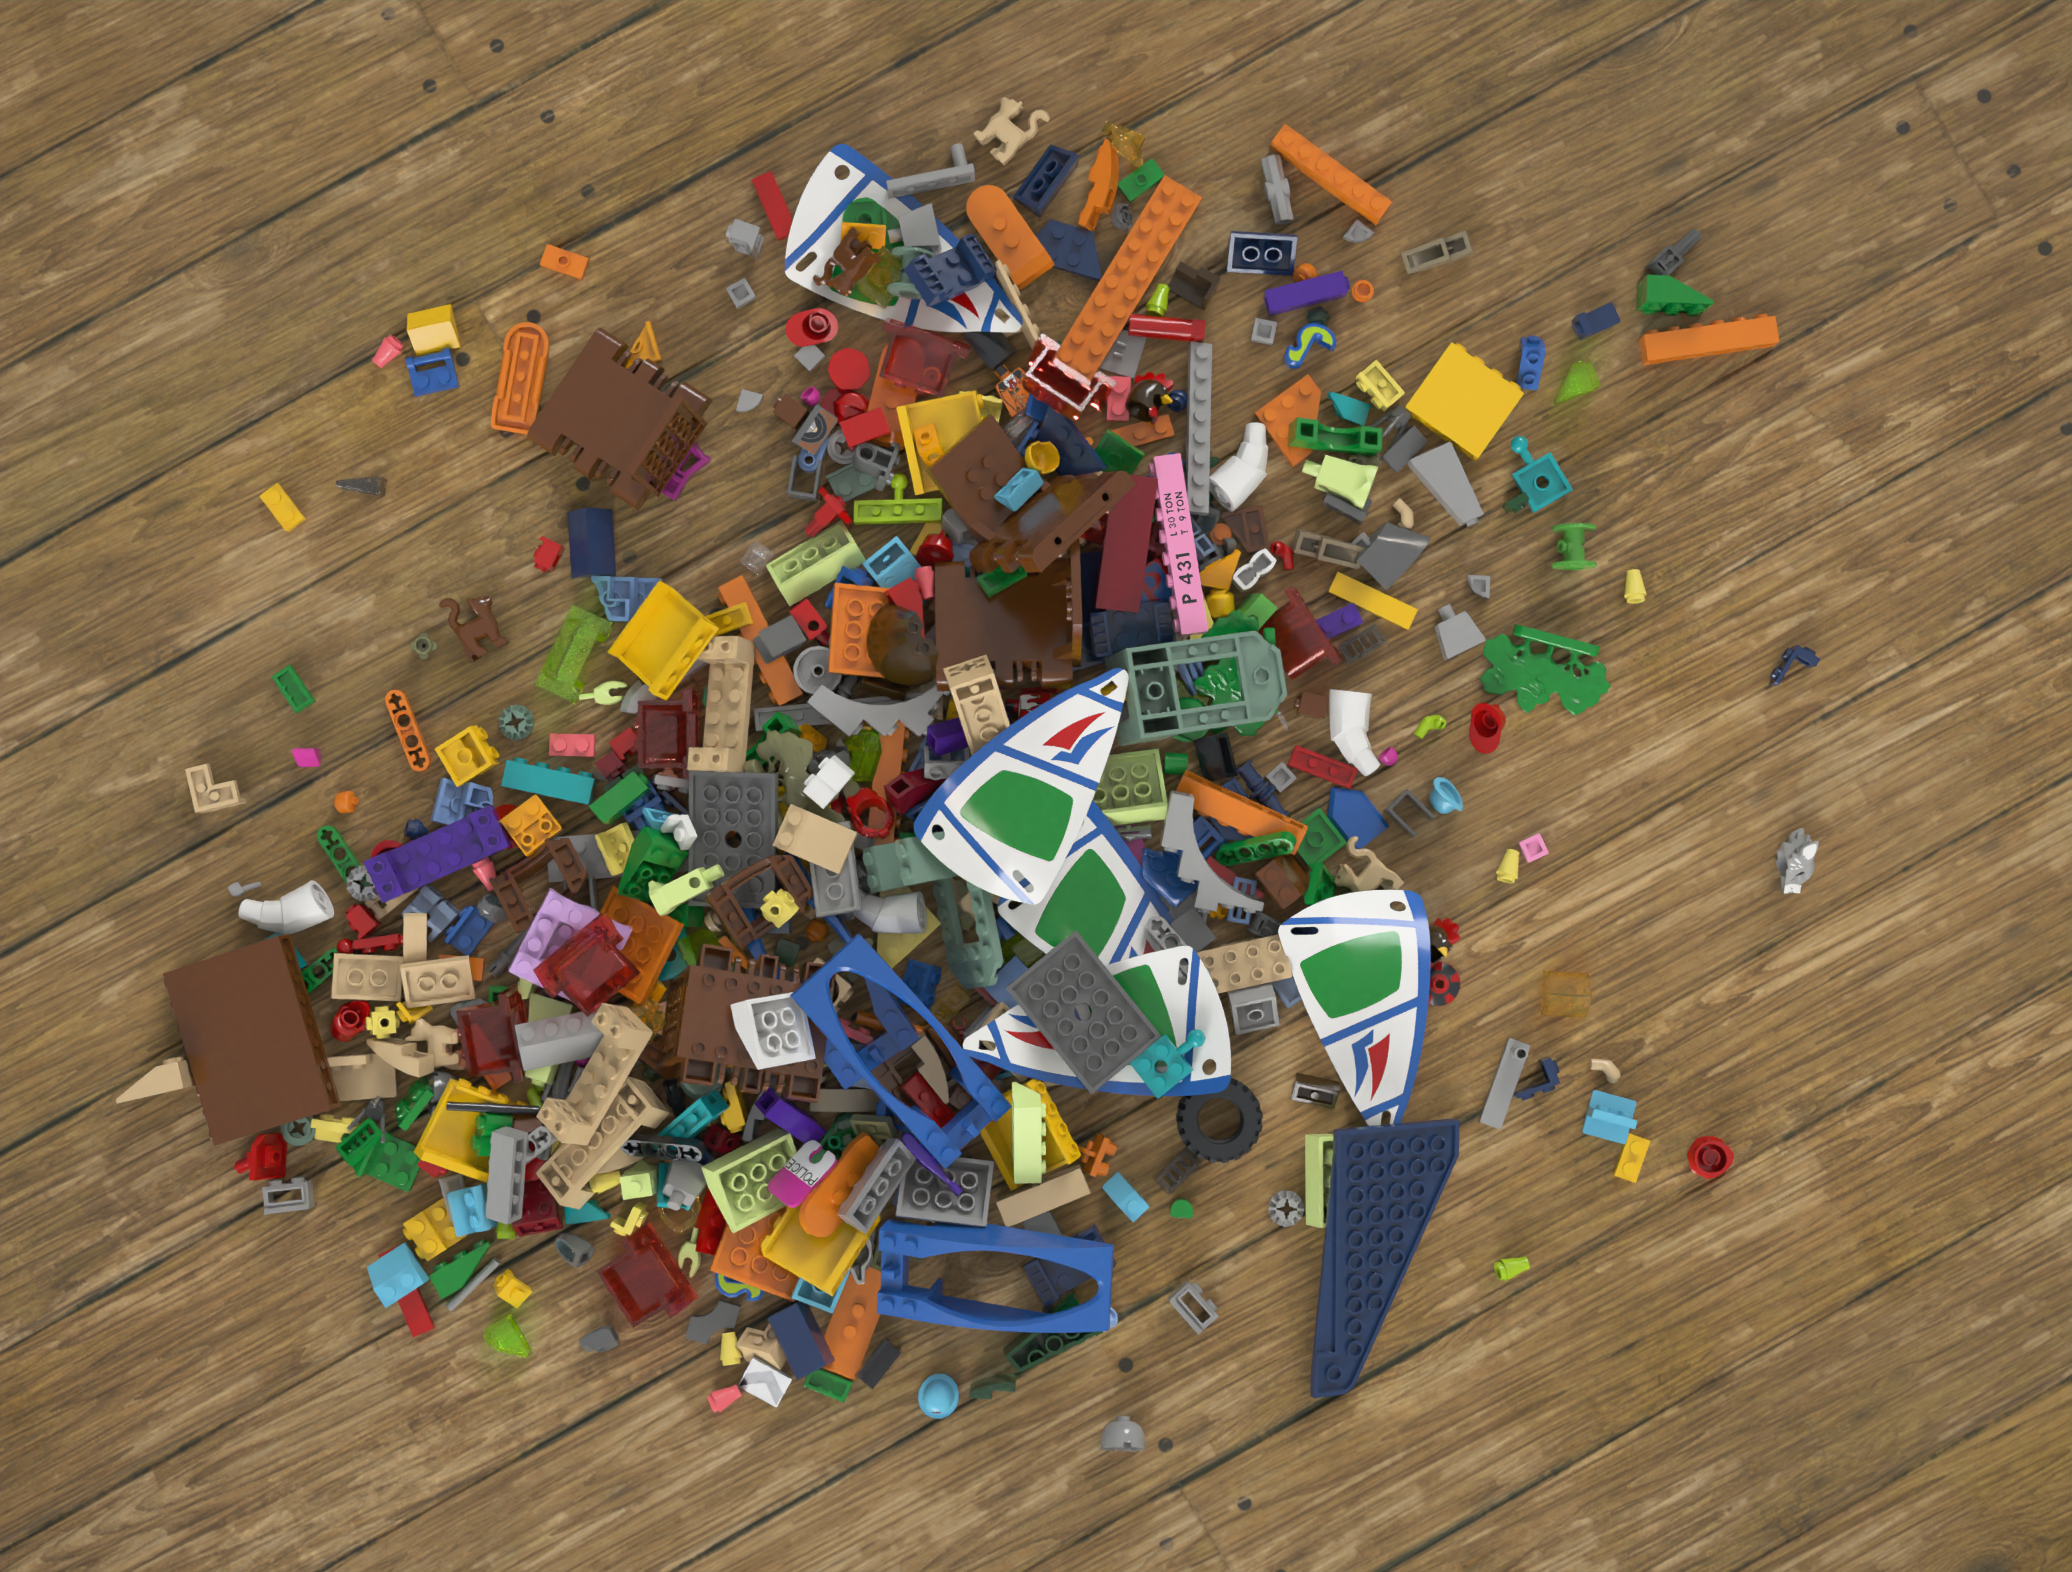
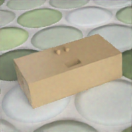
M1076 1164L1045 1178L1041 1175V1183H1030L997 1197L996 1203L1005 1226L1010 1227L1090 1194V1188L1080 1164Z

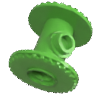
M1566 523L1552 526L1553 532L1563 533V539L1558 541L1557 549L1559 553L1564 555V561L1552 563V568L1559 570L1595 568L1597 562L1585 561V549L1582 548V545L1585 544V532L1595 531L1596 525Z

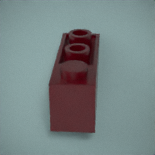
M924 768L902 773L884 785L887 802L902 815L934 793L947 779L932 780L924 778Z

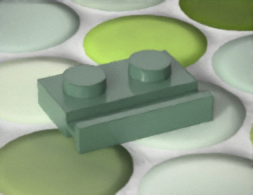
M852 463L826 476L836 497L839 495L846 503L874 490L878 480L856 470Z

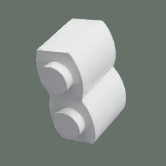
M1267 549L1258 551L1248 564L1243 565L1236 571L1231 581L1232 584L1241 593L1250 590L1259 578L1271 571L1276 563V559Z
M835 755L830 759L826 757L818 766L821 769L815 776L812 773L804 782L806 788L803 792L823 809L855 774Z

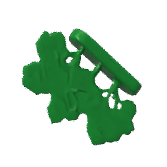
M1239 610L1230 612L1228 618H1218L1213 623L1212 628L1208 629V632L1203 634L1201 638L1249 631L1257 632L1259 622L1254 617H1244ZM1274 627L1264 628L1263 639L1276 646ZM1235 657L1219 659L1217 665L1208 666L1204 671V676L1197 678L1192 683L1201 695L1213 698L1209 706L1242 701ZM1265 721L1235 725L1234 728L1240 736H1255L1257 730L1262 727ZM1228 727L1214 728L1211 730L1214 733L1219 734L1221 731L1226 730Z
M1514 624L1512 633L1515 636L1525 638L1523 644L1519 646L1512 644L1508 636L1504 634L1495 636L1493 640H1486L1483 655L1492 663L1493 668L1487 669L1480 677L1485 692L1503 695L1515 689L1517 692V703L1526 714L1533 710L1536 704L1542 705L1548 702L1550 694L1555 692L1560 696L1563 706L1576 716L1584 712L1587 707H1592L1598 703L1600 695L1607 693L1611 687L1610 683L1605 679L1607 669L1603 663L1594 662L1589 666H1585L1579 660V655L1581 654L1597 657L1600 646ZM1531 640L1548 644L1547 652L1544 654H1532L1530 648ZM1559 647L1569 650L1571 653L1570 661L1565 664L1553 662L1551 657L1554 648ZM1523 650L1522 655L1518 657L1517 652ZM1573 664H1576V668L1580 667L1581 677H1577L1574 674ZM1567 665H1570L1569 670H1565ZM1584 669L1589 670L1588 675L1585 674Z

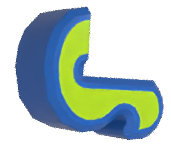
M1310 323L1304 325L1296 336L1295 348L1292 345L1287 347L1283 357L1284 363L1291 369L1300 368L1313 342L1330 351H1334L1337 342L1334 333L1321 324Z
M715 1273L714 1275L717 1289L727 1297H737L746 1292L748 1294L746 1300L757 1301L765 1293L763 1290Z

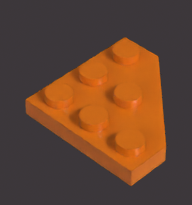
M1309 374L1254 413L1259 422L1266 426L1267 433L1292 467L1312 454V449L1288 446L1290 423L1297 417L1317 420L1321 391Z

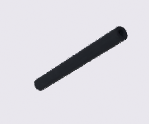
M447 1101L446 1110L537 1115L539 1106Z

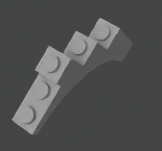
M821 685L807 703L847 737L851 734L856 736L863 728L862 721L866 722L883 737L886 734L891 736L899 727L896 724L897 721L920 737L921 734L927 735V726L932 725L931 722L934 720L928 712L934 713L941 704L938 701L943 694L948 696L951 691L937 692L936 685L923 695L906 702L891 705H868L846 699Z
M1171 790L1160 844L1166 851L1177 852L1178 849L1181 850L1177 868V876L1181 877V881L1194 883V880H1198L1193 905L1197 908V911L1203 913H1210L1211 910L1217 911L1218 903H1221L1222 907L1234 909L1235 906L1243 907V911L1249 913H1256L1257 910L1263 911L1264 901L1262 898L1246 894L1230 886L1205 861L1194 834L1192 816L1194 796L1193 794Z

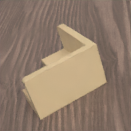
M210 764L185 769L195 813H207L246 803L245 798H240L236 780L214 785Z
M770 1323L765 1331L747 1327L736 1343V1347L747 1362H751L753 1356L781 1370L787 1361Z

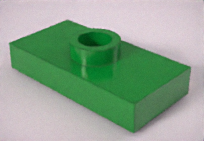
M1151 158L1120 181L1117 187L1128 202L1131 203L1160 182L1165 174L1153 158Z
M999 565L992 573H983L978 576L977 581L988 598L1027 577V572L1020 565L1013 573H1005Z
M291 664L271 676L296 714L316 702Z
M820 1368L807 1375L803 1386L845 1403L853 1380Z

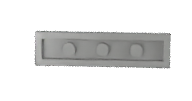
M954 144L950 147L954 163L952 168L887 180L889 199L975 182L973 163L967 164L963 145Z
M1508 1037L1478 1122L1501 1130L1531 1045Z

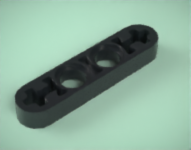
M633 1133L621 1146L622 1151L630 1156L689 1162L700 1161L706 1152L705 1144L698 1139ZM648 1143L656 1145L657 1150L650 1148ZM669 1145L675 1146L678 1152L671 1150Z

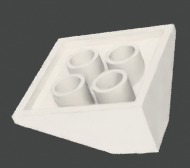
M793 992L731 1004L735 1028L758 1070L816 1059L807 1015L790 997Z

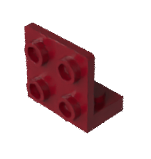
M541 1180L524 1183L522 1218L512 1222V1226L519 1237L563 1229V1220L557 1211V1201Z

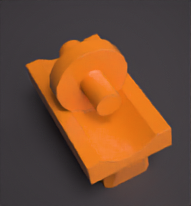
M1096 1133L1094 1141L1088 1140L1086 1147L1079 1146V1151L1083 1153L1080 1161L1085 1163L1082 1170L1094 1177L1096 1175L1106 1176L1109 1164L1102 1161L1104 1154L1113 1156L1118 1146L1103 1134Z

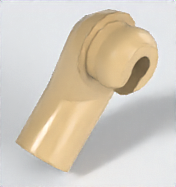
M1399 498L1392 505L1401 514V521L1398 523V527L1411 529L1414 525L1413 511Z
M1590 1059V1069L1603 1070L1607 1075L1606 1078L1609 1083L1614 1084L1618 1082L1620 1071L1612 1061Z

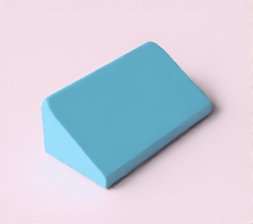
M1023 467L995 494L994 498L1015 512L1043 485V480L1036 470Z

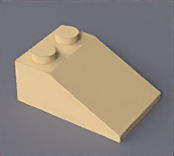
M790 804L772 846L837 874H841L858 833Z
M184 1056L163 1060V1065L153 1068L116 1099L117 1104L195 1086L194 1077L190 1072L189 1060H184Z

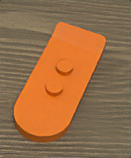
M985 185L972 192L966 205L967 215L996 258L1001 261L1002 265H1007L1011 274L1010 278L1017 285L1018 289L1025 288L1054 266L1052 258L1002 189L993 185Z
M522 322L513 326L506 334L504 340V352L492 408L491 427L497 430L528 434L539 413L550 351V341L540 326L531 322Z
M900 338L893 340L882 351L867 412L881 407L891 431V436L887 437V434L866 441L867 443L890 448L892 442L901 445L899 450L904 449L905 445L897 407L916 402L925 366V357L921 347L910 339Z
M862 1132L849 1143L842 1152V1156L837 1161L835 1167L803 1201L799 1212V1220L806 1233L816 1237H826L831 1235L843 1222V1219L837 1215L840 1206L847 1200L854 1185L859 1182L865 1173L866 1167L873 1161L880 1148L867 1132Z
M869 1266L865 1271V1284L860 1285L856 1284L850 1272L824 1335L835 1361L822 1367V1369L849 1380L857 1378L855 1374L862 1365L880 1314L877 1313V1293L881 1289V1271Z

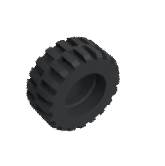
M1232 1077L1228 1087L1222 1092L1183 1096L1177 1105V1129L1182 1141L1197 1157L1206 1159L1209 1162L1228 1163L1230 1160L1240 1159L1243 1154L1249 1153L1252 1150L1251 1147L1254 1143H1257L1259 1133L1262 1132L1263 1114L1258 1099L1246 1085ZM1211 1099H1228L1239 1110V1127L1227 1139H1211L1199 1127V1111Z

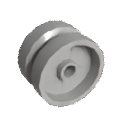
M822 646L810 647L802 651L795 661L793 668L794 678L798 686L809 695L813 696L821 685L835 693L837 686L841 685L845 675L827 673L829 648ZM819 667H821L823 670L822 674L816 675L814 671L819 670Z

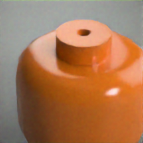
M1309 263L1301 264L1293 272L1295 283L1317 277L1316 269Z
M352 791L339 792L334 799V806L341 814L354 812L356 805L359 803L358 797Z
M818 919L811 920L805 928V934L808 936L807 939L812 943H815V941L822 943L829 933L828 926Z

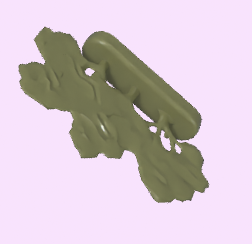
M776 730L767 731L766 740L758 744L756 751L762 760L769 763L767 773L776 771L773 767L778 761L782 763V767L777 773L784 776L783 779L778 778V781L783 784L785 793L783 796L778 797V832L784 820L779 807V803L782 802L788 808L792 804L834 823L845 822L842 814L829 808L830 803L838 799L839 792L824 809L803 792L806 788L804 782L810 776L806 769L813 758L812 742L804 738H798L790 732L780 734ZM772 756L775 757L773 762L770 761V757ZM757 759L749 760L744 764L745 772H764L761 763Z

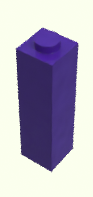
M1338 271L1265 290L1263 297L1268 316L1343 298L1347 295L1350 284L1348 277H1344L1343 271Z
M1006 713V714H1007V717H1008L1009 724L1011 725L1010 717H1009L1008 713ZM959 717L927 726V745L936 756L969 747Z
M770 1087L754 1103L765 1117L804 1143L810 1140L818 1142L827 1132L814 1117Z

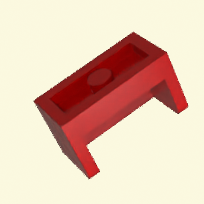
M881 407L839 422L850 451L854 450L853 446L887 434V437L891 436V431Z

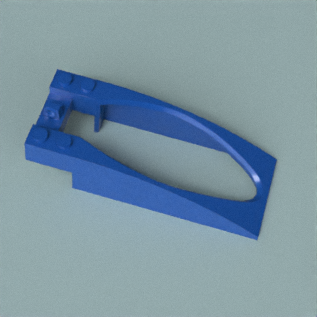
M791 854L812 887L811 874L799 857ZM812 895L811 900H808L807 903L815 909L814 895ZM741 908L750 923L757 919L755 908ZM839 915L823 917L845 944L854 938ZM761 937L747 944L756 961L761 954H767ZM864 977L871 996L874 1014L886 1029L882 1034L856 1051L864 1065L871 1071L897 1052L903 1051L920 1039V1034L895 1000L894 993ZM827 1039L824 1061L846 1090L862 1078Z
M857 934L790 995L897 1119L911 1131L945 1169L962 1154L960 1150L972 1138H975L992 1120L996 1122L1012 1107L949 1032L860 934ZM839 971H849L881 985L914 1008L941 1037L957 1064L949 1072L950 1076L960 1083L973 1099L943 1128H940L917 1106L913 1105L910 1108L898 1100L879 1083L864 1065L850 1043L832 1004L829 982L833 974Z
M888 1219L879 1229V1251H882L881 1289L877 1293L878 1314L935 1324L996 1331L1074 1333L1109 1331L1114 1244L988 1223L986 1228L935 1222L932 1226ZM977 1250L1021 1254L1048 1260L1085 1272L1097 1281L1099 1289L1093 1298L1078 1306L1053 1314L942 1295L943 1280L941 1278H938L930 1289L908 1285L909 1256L925 1258L945 1253Z

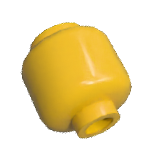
M1212 589L1205 598L1211 617L1215 618V621L1218 618H1228L1229 613L1235 611L1234 594L1228 590Z

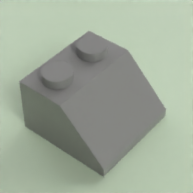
M1272 982L1227 992L1236 1035L1280 1026L1276 995Z

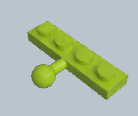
M896 473L891 481V487L894 489V500L854 501V524L942 522L943 500L942 498L903 499V490L908 485V479L904 474Z

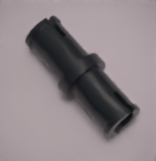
M671 1078L672 1084L670 1079H666L662 1085L668 1097L667 1104L672 1108L676 1119L686 1110L684 1104L685 1097L680 1093L676 1079Z

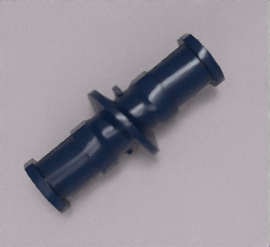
M1251 759L1245 761L1234 770L1235 773H1239L1245 781V785L1252 791L1249 797L1250 800L1257 798L1261 805L1285 816L1289 814L1288 810H1284L1278 802V798L1272 793L1276 786L1274 784L1268 785L1269 781H1263L1262 776L1252 766Z

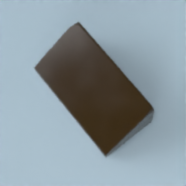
M1296 1073L1291 1100L1335 1109L1340 1092V1082Z

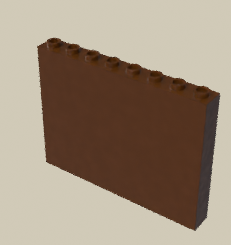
M290 934L263 940L163 974L164 984L171 1000V1008L176 1016L177 1028L181 1033L184 1043L183 1048L189 1060L190 1072L195 1080L196 1092L200 1097L203 1107V1116L206 1118L209 1136L214 1146L341 1107Z

